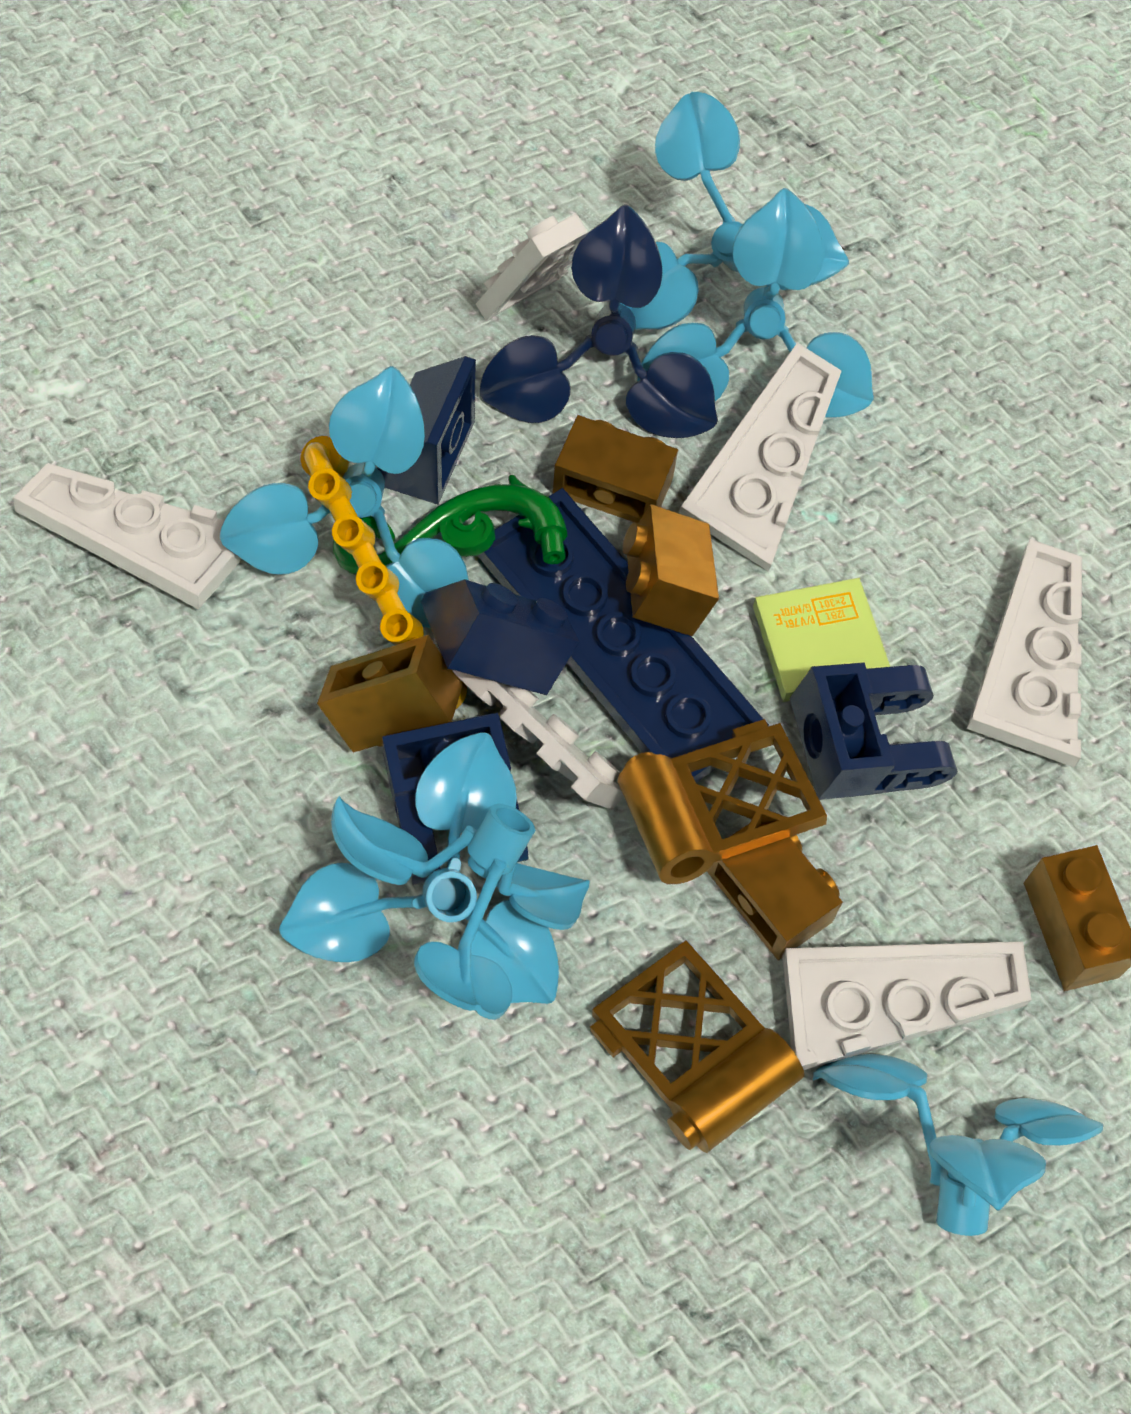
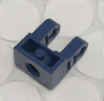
M865 662L811 667L789 699L815 792L819 800L929 788L943 784L956 776L958 770L949 743L945 741H928L889 745L887 735L881 734L875 715L913 711L923 707L933 699L934 694L926 669L923 666L906 665L866 669Z
M498 713L382 737L383 757L399 828L414 836L422 844L427 852L428 861L436 856L438 852L433 830L421 822L415 806V793L421 774L443 749L464 737L476 733H487L492 737L500 756L511 772V765ZM516 801L517 810H519L518 801ZM527 846L517 862L529 859ZM413 873L410 877L412 885L424 883L428 876L421 878Z

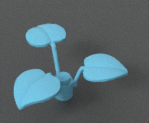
M691 92L680 99L659 128L655 141V154L661 168L676 180L688 181L701 174L702 182L715 204L723 224L713 234L711 241L712 254H684L677 259L674 251L667 244L656 242L662 261L663 276L661 286L657 295L648 305L641 308L626 306L635 316V330L670 327L683 320L692 311L697 301L699 287L697 277L690 269L685 267L686 265L711 264L713 267H718L723 262L729 269L738 272L733 259V243L743 224L736 222L730 214L712 180L710 171L724 170L736 161L740 149V135L737 124L726 107L716 98L706 93ZM805 204L819 228L824 248L822 268L817 278L811 284L814 285L848 266L849 259L840 246L827 219L817 209ZM780 285V290H791Z
M787 188L777 192L768 203L744 222L733 243L734 264L740 275L752 285L765 286L770 284V287L766 286L755 289L746 297L744 302V319L737 321L736 328L726 341L717 348L713 331L702 323H685L665 332L651 346L642 360L641 364L647 372L651 362L657 356L664 353L681 352L691 355L700 361L710 374L714 385L716 401L721 397L729 382V369L721 357L730 352L744 332L748 331L752 336L759 339H770L778 335L785 343L789 352L792 351L796 343L789 332V328L785 325V308L783 299L779 294L780 285L791 290H802L810 286L822 268L824 248L819 228L809 209ZM828 332L814 337L807 345V349L841 370L825 417H844L867 408L874 400L871 364L862 345L851 336L841 332Z
M390 366L372 379L348 391L338 401L330 416L329 434L337 452L344 459L357 463L350 466L342 478L351 486L352 496L350 502L357 516L364 518L372 515L375 518L385 552L392 561L386 567L398 577V595L406 611L419 620L423 627L431 628L421 604L424 594L464 579L469 580L466 565L457 550L440 539L419 538L413 540L405 546L401 555L395 548L385 519V510L381 506L385 482L382 473L375 466L392 474H400L407 471L416 463L421 455L424 446L425 428L421 408L414 391L396 367ZM286 483L263 485L245 495L230 510L222 525L220 540L223 546L259 570L270 574H289L305 567L314 557L318 548L319 538L312 524L321 521L330 513V510L322 505L316 511L308 514V501L306 495L299 487Z
M476 733L464 737L443 749L421 774L415 793V806L419 819L431 829L450 830L448 846L460 837L466 826L469 825L478 830L492 805L504 804L516 809L517 801L513 776L500 756L492 737L487 733ZM460 852L448 860L447 868L436 870L428 876L424 882L421 895L387 897L379 900V888L374 877L360 871L351 863H334L320 868L303 883L289 911L282 920L279 931L287 942L308 955L333 962H355L369 958L387 943L390 936V928L382 910L393 908L421 909L427 907L441 921L458 922L465 918L469 921L476 905L477 892L472 881L460 872L462 864ZM510 900L497 903L490 910L485 921L482 919L471 945V955L490 959L503 969L512 986L511 1003H552L556 998L558 988L559 965L555 944L549 928L535 923L518 913L511 905Z
M340 796L337 798L332 809V833L342 854L360 871L387 883L404 885L409 881L412 873L418 877L425 878L465 847H468L470 855L468 865L475 873L486 878V881L459 942L458 950L441 942H428L420 946L414 958L415 970L420 980L436 995L457 1007L468 1011L475 1010L484 1018L496 1020L505 1014L512 1001V986L503 969L490 959L471 955L472 942L496 887H498L501 894L509 896L511 905L518 913L545 927L567 930L573 927L580 916L582 903L590 881L517 863L535 833V826L525 814L511 806L504 804L492 805L478 830L472 826H466L458 839L429 861L427 852L422 844L405 830L382 819L353 809Z
M859 1054L825 1064L813 1072V1080L822 1078L832 1086L861 1098L896 1100L907 1096L915 1102L931 1164L930 1183L940 1186L936 1222L942 1229L958 1235L975 1236L985 1233L988 1230L990 1205L997 1211L1001 1210L1018 1191L1036 1182L1044 1175L1046 1169L1044 1157L1024 1145L1013 1142L1014 1140L1025 1136L1038 1144L1060 1146L1079 1143L1103 1132V1123L1090 1119L1067 1106L1041 1099L1018 1098L1000 1103L995 1108V1119L1007 1126L1004 1128L1000 1139L984 1141L979 1138L973 1139L959 1135H947L936 1138L925 1090L919 1087L927 1083V1073L918 1066L892 1056Z

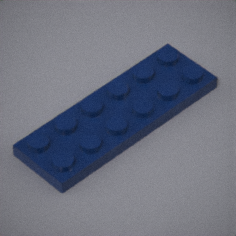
M563 488L548 497L558 507L566 524L567 537L563 541L565 550L564 561L553 565L544 562L541 544L536 542L534 531L519 526L518 521L525 519L520 515L495 529V540L491 547L477 555L501 585L511 590L514 594L535 601L539 598L552 600L567 612L568 620L579 640V644L567 664L642 753L652 752L672 759L732 739L733 729L763 720L762 716L692 636L633 618L631 593L626 590V580L629 572L628 562ZM708 766L693 771L691 774L697 783L717 768Z

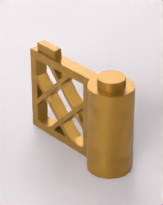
M763 719L733 729L732 739L672 759L665 755L644 752L635 755L627 761L624 769L619 774L617 782L661 882L681 884L691 881L708 871L714 862L826 825L827 814L781 723L768 726L766 720ZM774 745L781 759L774 774L746 764L751 752ZM712 766L729 772L720 792L696 784L691 772ZM786 771L790 779L784 778ZM738 777L767 786L759 806L729 796ZM778 790L800 798L806 811L785 817L769 811L768 808ZM705 802L713 805L710 812ZM722 809L752 819L746 832L722 839L715 825Z
M687 940L592 1009V1015L597 1021L590 1026L592 1034L613 1058L620 1052H623L670 1107L673 1115L667 1119L668 1125L679 1142L688 1150L697 1146L703 1152L708 1153L804 1077L803 1067L787 1042L772 1029L765 1028ZM685 963L700 980L699 996L664 994V978ZM657 983L656 993L645 992ZM706 988L716 999L705 998ZM629 1003L654 1006L651 1032L625 1030L613 1015ZM661 1007L697 1010L695 1036L688 1037L658 1033ZM704 1011L730 1014L743 1028L727 1041L701 1038ZM639 1045L650 1046L649 1056L645 1054ZM657 1046L693 1050L691 1069L670 1083L655 1065ZM700 1051L711 1052L699 1062Z

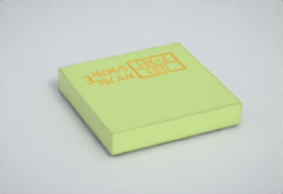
M860 578L755 597L753 609L783 702L790 701L789 698L812 666L865 662L866 669L890 667Z

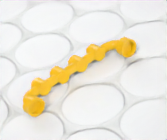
M318 436L311 439L302 449L300 457L303 470L311 476L308 483L309 492L316 500L330 510L335 520L332 527L334 541L353 555L359 567L356 574L358 588L377 602L383 614L380 622V631L383 637L394 645L422 637L424 634L422 624L406 611L398 595V577L382 564L373 547L375 544L373 529L357 516L350 502L352 489L349 483L342 478L348 469L349 461L337 452L330 437ZM458 676L457 678L463 686L456 709L464 702L467 694V685Z

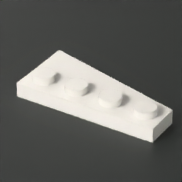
M577 213L559 223L555 216H551L535 225L526 233L528 239L511 251L514 256L497 267L499 272L484 283L487 291L476 302V306L485 321L567 275V269L572 265L571 259L575 249L588 233Z
M797 343L684 501L679 514L708 523L711 535L769 572L841 370Z
M47 463L13 497L15 512L197 609L206 602L242 560V558L223 546L220 540V531L224 520L217 518L216 511L194 505L192 511L165 504L164 496L142 490L141 494H130L116 490L112 481Z
M1032 539L1029 540L1024 549L966 728L1075 767L1081 759V740H1078V719L1081 716V694L1078 693V669L1081 665V644H1078V623L1082 618L1081 556Z
M453 670L455 675L481 700L490 706L496 704L501 709L498 713L500 718L514 732L531 744L536 741L542 746L537 754L552 769L559 771L569 780L575 782L571 788L585 801L613 810L622 800L624 795L620 786L615 782L620 772L598 752L594 751L588 757L573 743L579 735L560 717L553 713L547 720L533 707L538 697L532 691Z
M1023 942L786 948L782 955L791 1049L798 1057L803 1070L1025 1007L1032 1000Z

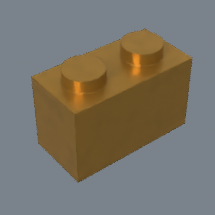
M577 415L555 463L553 493L563 488L577 503L639 523L650 504L658 507L662 506L673 480L678 449L666 445L657 438L642 437L618 429L607 421L592 420Z
M650 504L639 523L634 522L629 526L623 541V553L627 555L629 570L626 590L631 593L633 618L693 636L719 600L710 527L706 522Z
M426 635L332 665L317 705L354 753L374 746L383 747V736L452 722L463 685L453 670L447 669L442 654L430 636Z
M749 824L731 836L746 832ZM797 835L714 862L707 871L778 961L783 958L782 955L786 948H797L831 924L843 903L839 898V889L833 878L821 868L815 869L802 853V845Z
M1098 845L1041 858L1023 884L1064 991L1120 978L1131 967V928Z

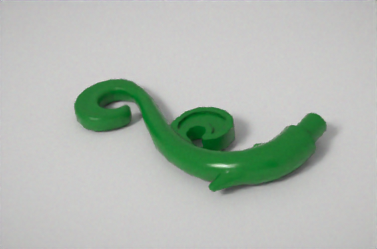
M515 475L508 476L509 484H494L475 488L439 505L394 545L401 555L405 546L411 541L419 538H432L441 533L443 541L456 549L460 556H476L488 550L495 540L494 524L488 515L482 512L508 511L525 518L518 521L519 526L534 531L535 540L542 547L544 562L553 565L561 563L565 559L563 541L567 537V529L560 510L549 497L535 489L529 488ZM475 515V519L470 525H463L466 520ZM373 516L360 518L373 529L375 538L381 539L375 518ZM387 523L388 528H389V531H390V534H391L392 539H393V542H394V541H395V534H394L393 530L391 529V527L389 526V524ZM333 540V553L339 566L348 573L356 575L359 567L353 555ZM385 551L377 554L385 566L392 563Z

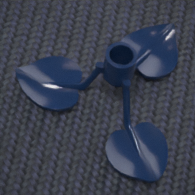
M624 204L587 233L586 237L579 242L572 258L571 270L573 279L583 295L596 302L610 300L609 305L603 307L597 314L591 335L586 336L584 341L560 362H558L556 348L549 339L534 335L514 339L502 347L487 365L480 383V396L484 402L516 420L527 423L545 422L561 413L569 400L571 386L568 378L562 371L569 369L593 347L609 356H616L625 352L629 357L634 373L641 379L630 387L626 395V406L634 421L646 431L662 437L688 438L711 430L718 422L714 385L706 368L691 355L681 352H669L657 356L651 362L647 372L643 368L637 353L638 346L632 342L636 320L633 312L626 306L641 308L648 305L657 295L661 286L663 271L661 256L651 231L643 219L629 205Z

